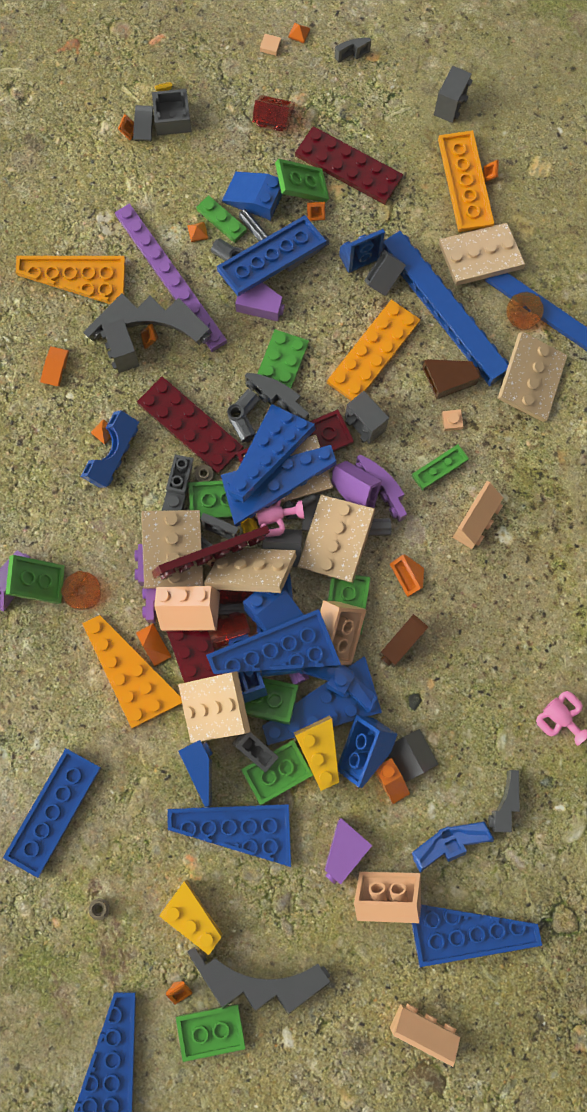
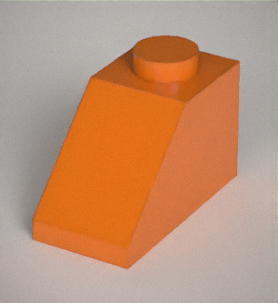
M390 758L383 762L375 774L392 804L408 796L410 792L393 759Z

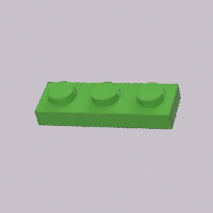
M209 195L196 206L200 214L234 243L247 232V228Z
M459 444L414 472L412 477L423 491L466 463L469 458Z

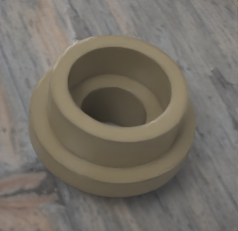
M201 465L195 470V478L198 482L211 481L213 479L214 473L210 466ZM206 471L207 475L201 476V472Z
M102 898L93 900L89 906V914L96 920L104 919L110 911L109 903ZM98 905L103 907L102 913L97 912L96 907Z

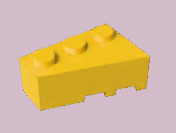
M329 715L294 732L321 791L339 783L333 722Z
M187 880L182 883L159 915V917L208 955L223 935Z

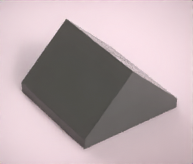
M285 529L284 533L280 536L265 537L262 549L295 550L296 559L292 567L299 568L302 530Z
M420 729L395 741L389 754L405 782L438 765Z

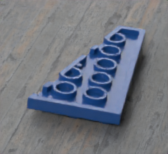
M271 404L228 488L229 495L244 503L316 430L315 424Z
M328 445L289 456L244 503L228 493V488L237 471L222 474L221 478L234 525L238 527L247 518L254 517L263 508L270 507L292 493V490L298 486L305 485L314 476H319L335 466L337 463L332 446Z
M319 609L206 654L213 674L341 665Z
M364 656L348 668L353 670L354 676L377 696ZM327 681L295 703L290 725L269 721L263 725L267 744L272 745L296 738L294 732L329 715L332 718L333 727L354 721L356 715L370 717L380 714L382 711L378 698L368 713L347 691L342 697L326 688L329 682Z
M289 804L167 809L168 830L291 867Z
M421 904L419 923H411L419 967L542 946L538 924Z
M136 992L114 993L74 1112H133Z

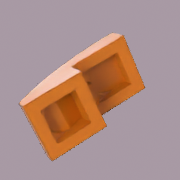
M50 346L41 375V383L60 387L63 368L66 369L69 350Z

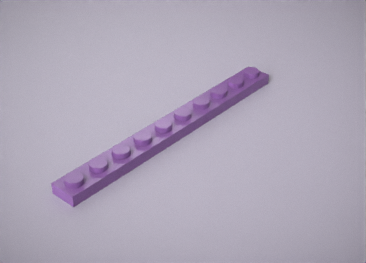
M130 203L116 211L115 216L175 301L179 297L212 331L210 334L211 338L206 342L211 352L226 344L227 340Z

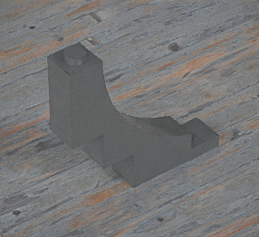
M123 293L83 332L89 339L94 341L101 337L102 325L124 319L126 328L153 324L175 329L193 339L199 346L202 343L205 344L211 338L210 334L212 333L179 297L165 311L151 295L136 308Z
M193 947L188 951L189 957L222 1009L244 994L255 1012L277 997L289 1015L330 983L328 979L331 977L324 966L320 967L319 964L291 977L259 979L235 972L216 958L205 964L204 962L207 961V958L201 949L197 951Z

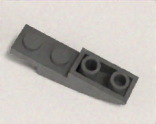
M254 373L245 374L246 386L252 391L255 390L264 403L268 402L271 405L278 401L277 404L283 410L287 409L290 413L307 421L309 420V413L299 405L301 396L294 390L267 376Z
M175 454L166 486L167 492L162 511L184 510L194 458Z

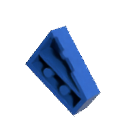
M248 634L230 639L229 645L248 638ZM260 671L238 672L244 703L268 695Z

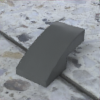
M357 38L335 46V59L339 63L351 55L355 59L362 57L370 52L371 39Z
M136 105L133 139L134 141H152L153 106Z

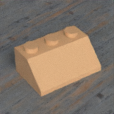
M486 481L452 537L473 549L475 544L480 545L485 537L482 535L484 529L489 530L494 522L491 519L493 514L498 515L503 507L501 504L502 495L489 481Z
M212 586L156 587L155 610L161 631H217L220 592Z
M323 600L320 613L341 665H352L366 609L338 601Z
M359 872L354 900L357 921L419 923L421 912L420 873Z
M407 1003L406 1006L400 1004L390 1026L393 1035L453 1067L460 1042V1036L456 1033L457 1029L447 1023L442 1026L437 1023V1018L428 1013L425 1016L417 1013L418 1008Z

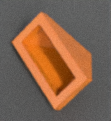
M405 554L390 563L407 597L423 588L424 567Z
M153 623L136 632L154 666L172 657Z

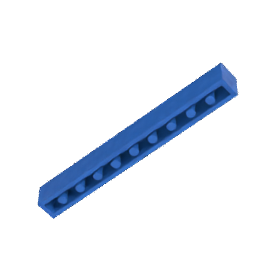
M398 231L384 240L382 252L385 249L406 265L400 275L469 361H473L475 367H478L481 377L489 387L503 378L508 368V361L501 357L497 347L491 344L485 332L477 327L474 318L465 312L464 306L456 301L452 291L444 286L441 277L432 271L431 265L427 261L425 262L421 257L420 251L412 246L408 236Z

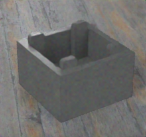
M452 65L438 93L434 116L453 123L454 119L459 118L460 112L458 111L462 103H466L469 97L467 96V91L473 81L471 79L472 73Z
M187 89L152 92L157 136L192 132Z
M124 319L102 325L103 331L100 333L103 339H107L105 346L107 350L110 349L107 352L109 358L114 359V362H112L113 368L118 369V372L121 373L139 367L140 365Z
M365 391L361 392L346 406L345 422L348 426L352 425L361 435L360 439L363 442L367 441L370 444L386 431L389 417Z

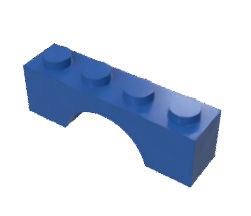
M121 410L115 411L106 426L112 439L109 454L102 460H89L80 477L99 488L109 486L113 480L112 475L114 471L121 465L122 460L120 459L123 453L128 451L130 447L129 442L138 431L139 421Z

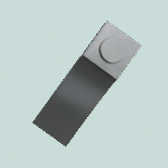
M519 770L507 771L503 798L497 810L492 811V815H489L488 824L489 827H492V832H512V812H520Z

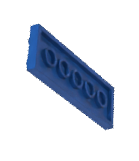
M304 215L217 266V271L235 294L240 296L325 246L326 240Z
M65 748L3 858L33 876L40 878L101 767Z

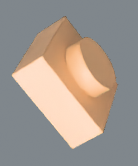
M461 409L442 412L444 431L463 429Z

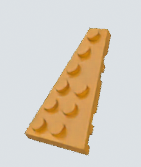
M17 256L16 274L20 277L111 304L121 293L124 294L126 259L125 256Z
M100 615L82 623L132 729L182 704L181 697Z

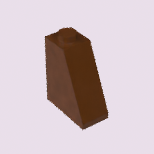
M427 359L424 360L422 367L436 400L477 385L480 378V371L478 367L474 366L473 361Z
M413 614L380 652V660L388 667L391 665L394 668L425 633L428 626Z

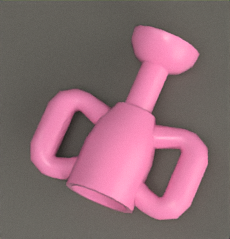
M279 500L274 505L257 512L260 528L275 522L279 525V528L269 529L270 533L265 537L280 536L284 533L283 516L296 514L299 518L305 519L302 500L298 501L295 507L284 509L280 507L281 500Z
M569 691L561 693L559 698L556 697L543 709V713L537 717V725L548 736H556L562 727H567L575 735V744L577 746L587 739V730H581L572 721V717L582 711L583 705ZM565 698H567L575 706L576 709L569 711L568 708L563 704ZM549 717L557 723L555 728L552 729L543 719Z

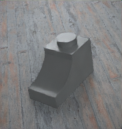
M251 732L240 734L232 743L265 773L278 759V756Z

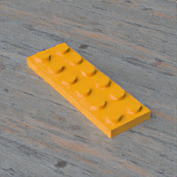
M473 130L439 135L438 142L458 233L494 226Z
M390 300L328 378L327 384L351 401L361 392H366L414 331L421 319L393 300Z

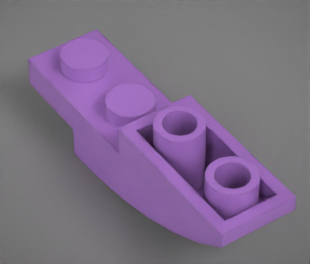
M362 455L357 456L355 466L382 481L379 491L381 490L380 496L384 502L389 504V511L394 519L397 518L398 522L406 519L407 513L400 502L405 494L397 482L377 463Z
M138 544V550H135V561H138V569H135V580H138L140 586H144L142 544ZM143 587L142 596L143 599H146V606L142 608L143 618H146L148 623H156V589H144Z

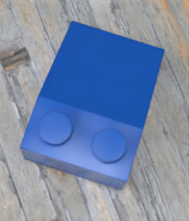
M235 172L222 199V203L241 210L245 209L251 214L271 221L283 195L279 179L265 173Z
M384 229L368 235L364 234L357 240L345 242L340 246L339 256L348 273L378 260L382 253Z
M284 588L281 593L254 592L243 601L244 611L262 631L304 615Z
M356 715L337 766L338 772L357 787L363 788L391 753L398 734L374 718Z
M199 740L178 752L204 806L210 807L212 806V759L210 756L213 752L207 742L203 743Z

